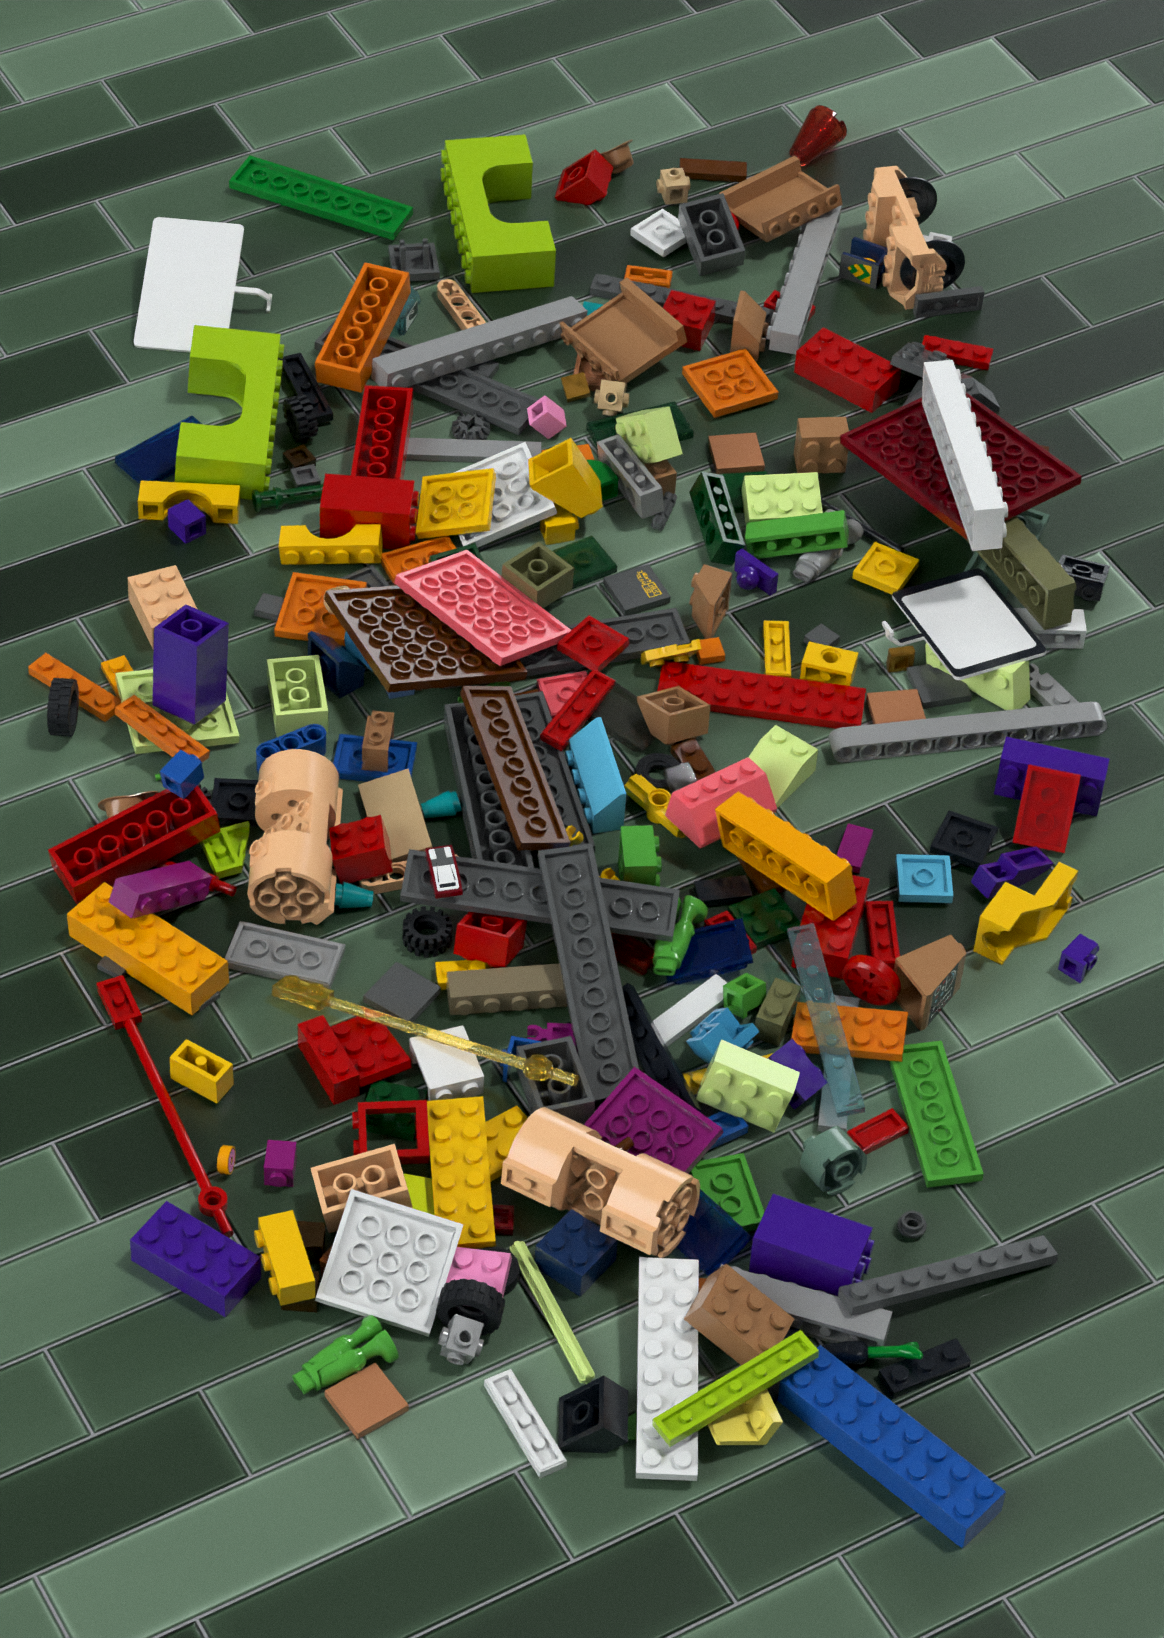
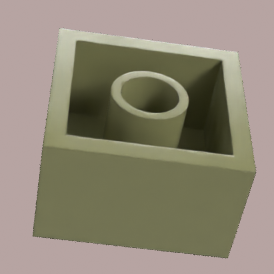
M539 541L502 564V577L542 608H545L572 590L574 567Z

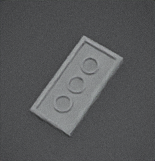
M240 921L224 959L228 961V969L330 991L345 952V944Z

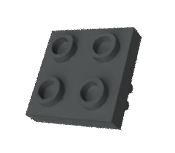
M423 238L422 243L405 244L403 239L399 240V245H388L391 269L409 272L410 281L440 279L435 244L428 243L427 238Z

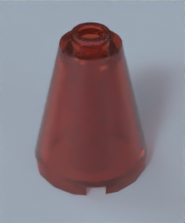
M817 105L815 108H812L789 151L790 158L796 156L800 160V165L805 166L842 142L847 136V128L844 121L841 120L839 122L835 117L837 113L826 106Z

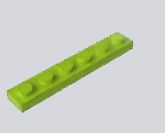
M799 1330L653 1418L652 1426L669 1447H672L819 1357V1350Z

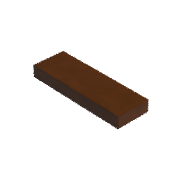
M680 158L679 168H683L685 176H688L689 179L742 182L747 178V162Z

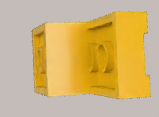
M1058 862L1035 895L1005 882L980 915L973 951L1003 965L1014 948L1047 940L1071 906L1073 897L1070 895L1072 885L1077 880L1078 870Z

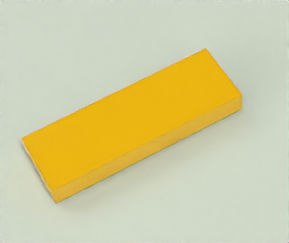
M764 620L765 674L791 678L789 621Z

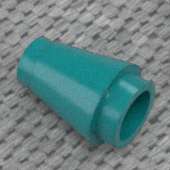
M448 790L421 803L425 819L456 816L457 812L462 811L456 791L449 792Z
M342 882V884L336 883L334 905H338L339 908L371 907L374 892L346 882Z

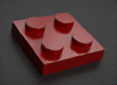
M588 615L557 643V650L590 670L595 669L600 672L629 646V638Z

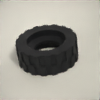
M53 678L51 682L47 706V726L50 735L69 737L74 735L79 706V687L76 679Z
M454 1279L449 1283H445L444 1287H442L436 1313H438V1319L447 1326L455 1314L484 1323L481 1331V1336L498 1330L503 1316L505 1299L502 1298L503 1295L496 1288L487 1285V1283L473 1279Z

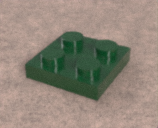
M775 888L728 906V912L755 943L757 950L797 934L801 922Z
M378 1080L371 1084L365 1102L427 1100L428 1091ZM415 1113L366 1114V1131L414 1141L416 1135Z

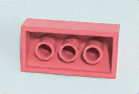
M747 757L672 792L665 816L701 849L721 839L715 808L739 791L746 797L753 798L757 804L765 809H770L773 813L777 811V806L766 773Z

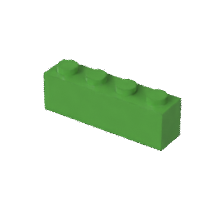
M845 510L748 522L745 534L747 551L759 559L848 547L849 529Z

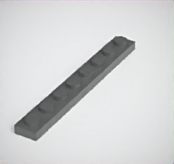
M595 274L590 286V295L613 299L622 293L619 282L623 279ZM632 281L662 308L671 290L680 291ZM680 291L716 301L714 320L733 324L738 302ZM761 307L766 312L765 322L770 323L769 325L771 326V319L775 310Z
M1042 1235L839 1287L838 1297L852 1316L1054 1264L1057 1262L1058 1253L1046 1237Z

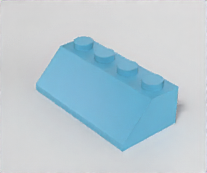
M598 717L569 739V750L565 751V759L568 766L572 768L571 776L574 785L578 787L577 794L580 803L584 805L583 811L587 823L590 824L592 834L620 830V827L624 826L626 791L602 718Z

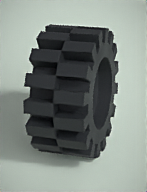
M301 394L285 399L283 402L284 407H282L285 413L283 415L293 439L301 441L316 436L318 434V427L316 426L318 422L315 420L316 414L313 412L314 408L310 405V400L307 399V396Z
M422 906L421 911L415 908L412 910V914L408 913L406 919L403 920L402 937L404 946H408L407 950L410 953L415 950V956L418 957L421 953H424V958H429V953L436 957L438 956V951L442 954L446 952V948L450 947V941L452 940V922L449 920L448 914L443 915L444 911L441 909L435 912V907L430 906V910H426V906ZM421 929H433L437 933L433 935H422L417 931Z

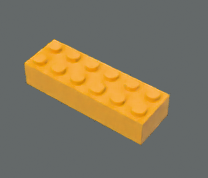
M739 791L715 808L722 847L833 921L857 903L852 866L846 859L833 854L828 847L821 846L812 840L808 834L801 833L791 823L778 818L770 809L763 808L753 798L746 797Z
M105 882L67 913L69 936L101 957L107 956L123 967L127 974L190 1015H194L199 1010V1007L217 991L220 992L229 984L227 960L154 913L130 918L109 903L113 887Z

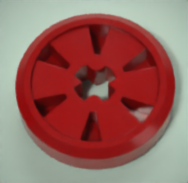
M868 955L852 956L842 970L843 980L849 990L867 1003L887 1006L892 1004L901 992V982L897 974L890 966L875 957Z

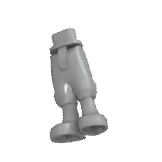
M828 509L825 512H833L835 510ZM853 519L847 520L849 529L848 545L860 540L864 532L861 524ZM843 548L802 553L796 562L793 575L804 582L817 578L837 558L842 556Z

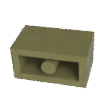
M775 977L756 1016L755 1026L759 1033L753 1038L780 1047L795 1016L797 1002L800 1000L801 986Z

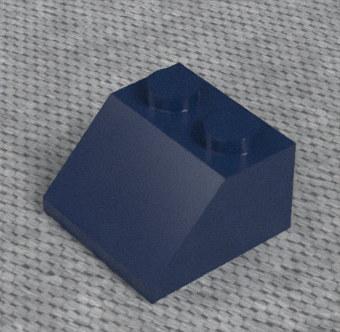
M314 631L308 633V656L319 655L323 683L332 693L340 699L364 686L365 669L359 660L354 659L347 649L333 638Z

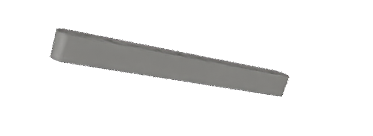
M1081 702L842 727L833 730L829 734L828 739L834 759L845 763L1004 746L1006 737L1030 742H1043L1097 736L1107 729V722L1099 703Z

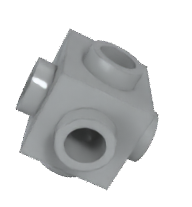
M455 1314L449 1321L448 1327H443L438 1340V1344L442 1345L440 1355L447 1357V1361L456 1365L468 1364L474 1356L478 1357L484 1340L479 1339L484 1323Z

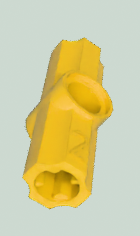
M635 774L631 776L624 785L626 794L646 810L648 820L652 823L662 824L674 836L681 839L684 838L686 835L665 816L671 794L665 789L655 788L642 775Z

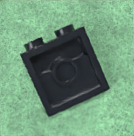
M1062 554L1059 563L1067 574L1075 580L1076 590L1074 595L1088 602L1100 601L1110 566Z

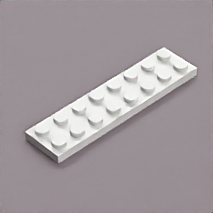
M639 1257L636 1478L697 1481L698 1431L669 1447L652 1426V1419L698 1392V1330L685 1321L684 1317L698 1295L699 1260Z

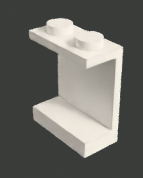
M463 1025L409 1039V1056L412 1064H419L428 1087V1101L468 1098L483 1094L484 1075Z

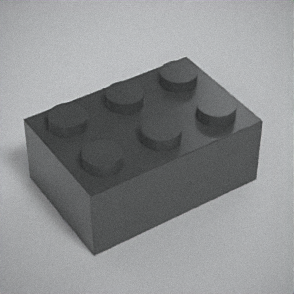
M723 193L679 205L678 220L700 276L744 265L745 248Z
M568 1036L517 1047L516 1070L531 1113L539 1108L546 1107L576 1122L585 1124L594 1113L595 1100L572 1037Z

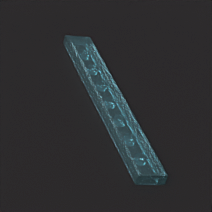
M812 923L787 928V935L837 1118L865 1112L864 1101L815 925Z

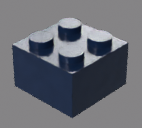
M571 1209L535 1245L534 1261L540 1271L581 1297L615 1262L618 1240L600 1232L599 1226Z

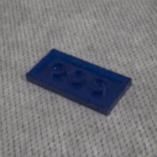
M191 415L115 456V464L139 484L141 481H161L175 473L181 422L202 423Z

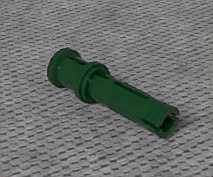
M323 484L284 490L278 487L260 492L253 490L252 503L255 512H260L261 509L271 507L281 509L284 504L321 499ZM310 492L312 493V494H307V495L294 496V495H296V494H303V493H310Z

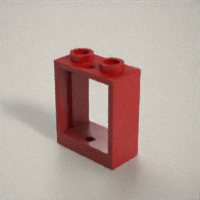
M427 1100L358 1102L357 1112H352L353 1129H358L359 1137L358 1140H353L354 1155L368 1152L366 1114L415 1113L416 1149L397 1150L400 1164L429 1163Z

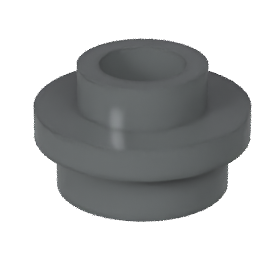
M911 1210L905 1212L899 1218L897 1227L903 1236L914 1239L924 1235L927 1223L921 1213Z

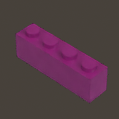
M186 861L116 878L109 903L130 918L205 900L209 893L212 876L191 861Z

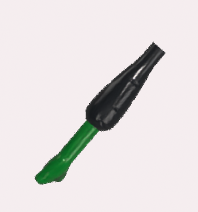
M843 1341L821 1345L847 1365L864 1364L868 1358L902 1357L919 1360L923 1358L918 1342H909L900 1346H868L863 1341Z

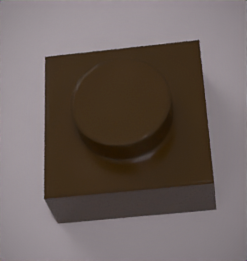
M304 444L283 452V461L290 469L312 464L316 466V458Z

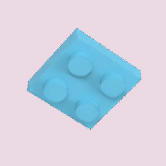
M896 854L895 864L899 902H953L950 856Z

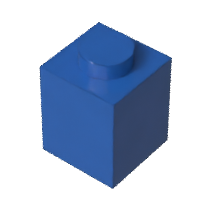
M182 750L160 770L163 787L182 799H185L204 779L201 760L197 756L189 755Z

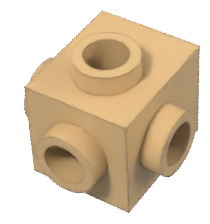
M683 168L660 170V179H657L656 186L657 192L662 194L665 205L687 203L690 179L688 176H685Z
M601 380L600 390L596 389L594 404H598V409L603 410L602 415L617 416V412L623 413V408H628L630 394L626 393V383ZM611 395H615L614 402L608 401Z

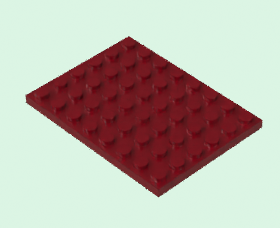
M966 392V398H970L971 412H975L976 427L981 429V441L986 443L987 457H991L992 472L995 471L997 474V487L1002 488V501L1006 502L1008 506V517H1005L1004 521L1081 484L1082 476ZM922 398L840 435V444L965 539H968L922 405Z

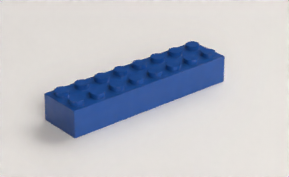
M819 1345L817 1347L819 1350L818 1358L780 1380L777 1401L963 1549L1002 1511L1006 1491L824 1347Z

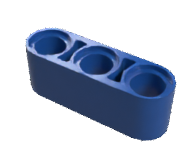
M310 724L260 744L256 748V770L258 774L261 764L269 756L280 751L302 749L324 756L326 753L325 728L319 724Z

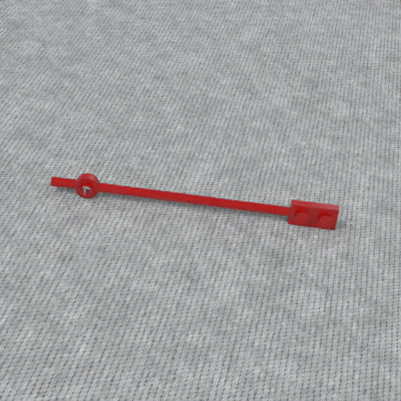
M121 975L96 983L97 991L115 1030L126 1029L201 1189L198 1196L200 1212L206 1216L214 1217L221 1234L228 1238L232 1237L234 1232L224 1213L228 1206L227 1194L223 1189L212 1186L136 1026L137 1023L142 1022V1014L124 976Z

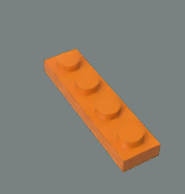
M47 653L28 666L29 674L49 687L53 678L76 679L79 687V706L104 722L115 715V707L121 704V700Z
M133 695L115 707V715L171 757H174L182 750L189 755L197 756L201 762L209 758L210 750L137 696Z

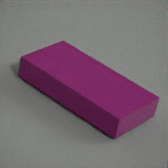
M848 823L837 856L846 859L851 864L852 872L860 874L873 836V830Z

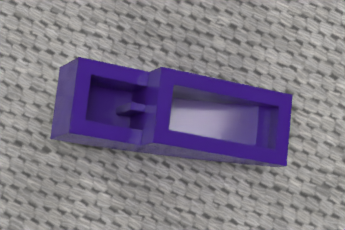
M1037 846L1002 853L997 862L979 865L971 883L987 899L993 898L1005 882L1015 887H1020L1051 868L1053 862Z

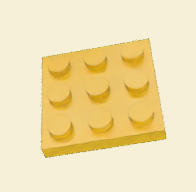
M494 468L423 476L416 526L418 539L490 531L496 481Z

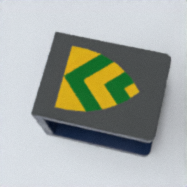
M853 237L850 253L843 252L841 255L839 277L876 289L882 281V273H885L884 256L888 253L887 247ZM864 258H870V259L874 260L875 262L870 261V260H867V259H864Z

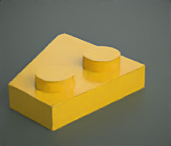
M700 639L692 640L690 644L679 646L674 644L644 651L640 658L641 664H650V668L660 667L665 664V661L670 660L678 663L690 661L689 657L701 650Z

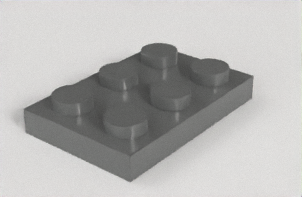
M908 342L893 355L890 365L923 378L924 362L951 359L946 358L947 355L941 351L934 350L931 352L926 350L925 346L921 343Z

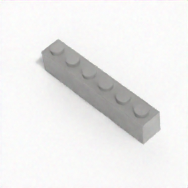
M731 1266L732 1269L794 1318L791 1327L803 1330L806 1336L830 1343L863 1341L868 1346L885 1345L892 1311L879 1308L851 1316L838 1296Z

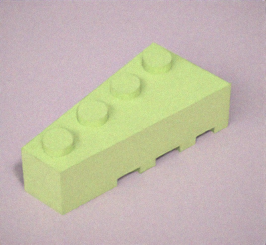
M926 643V664H930L932 667L939 668L950 674ZM1029 660L961 680L967 684L969 690L1004 710L1021 709L1030 700Z

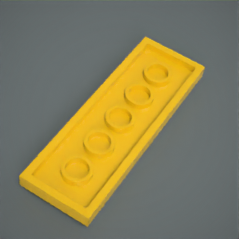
M483 1096L427 1101L435 1216L463 1224L457 1247L470 1249L496 1247Z

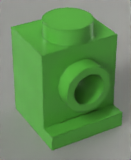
M744 973L723 985L724 1008L728 1007L731 1013L743 1019L747 1017L748 1011L762 1004L766 998V982L748 973Z

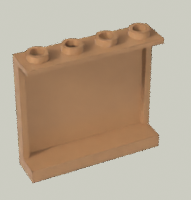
M796 156L719 193L724 194L728 207L738 218L739 224L765 242H769L843 205L839 185L836 184L826 188L802 172L800 160Z
M626 277L619 282L622 293L572 327L567 326L563 321L560 322L561 338L566 345L573 346L577 354L581 358L585 357L593 369L600 370L606 380L628 383L687 342L683 325Z

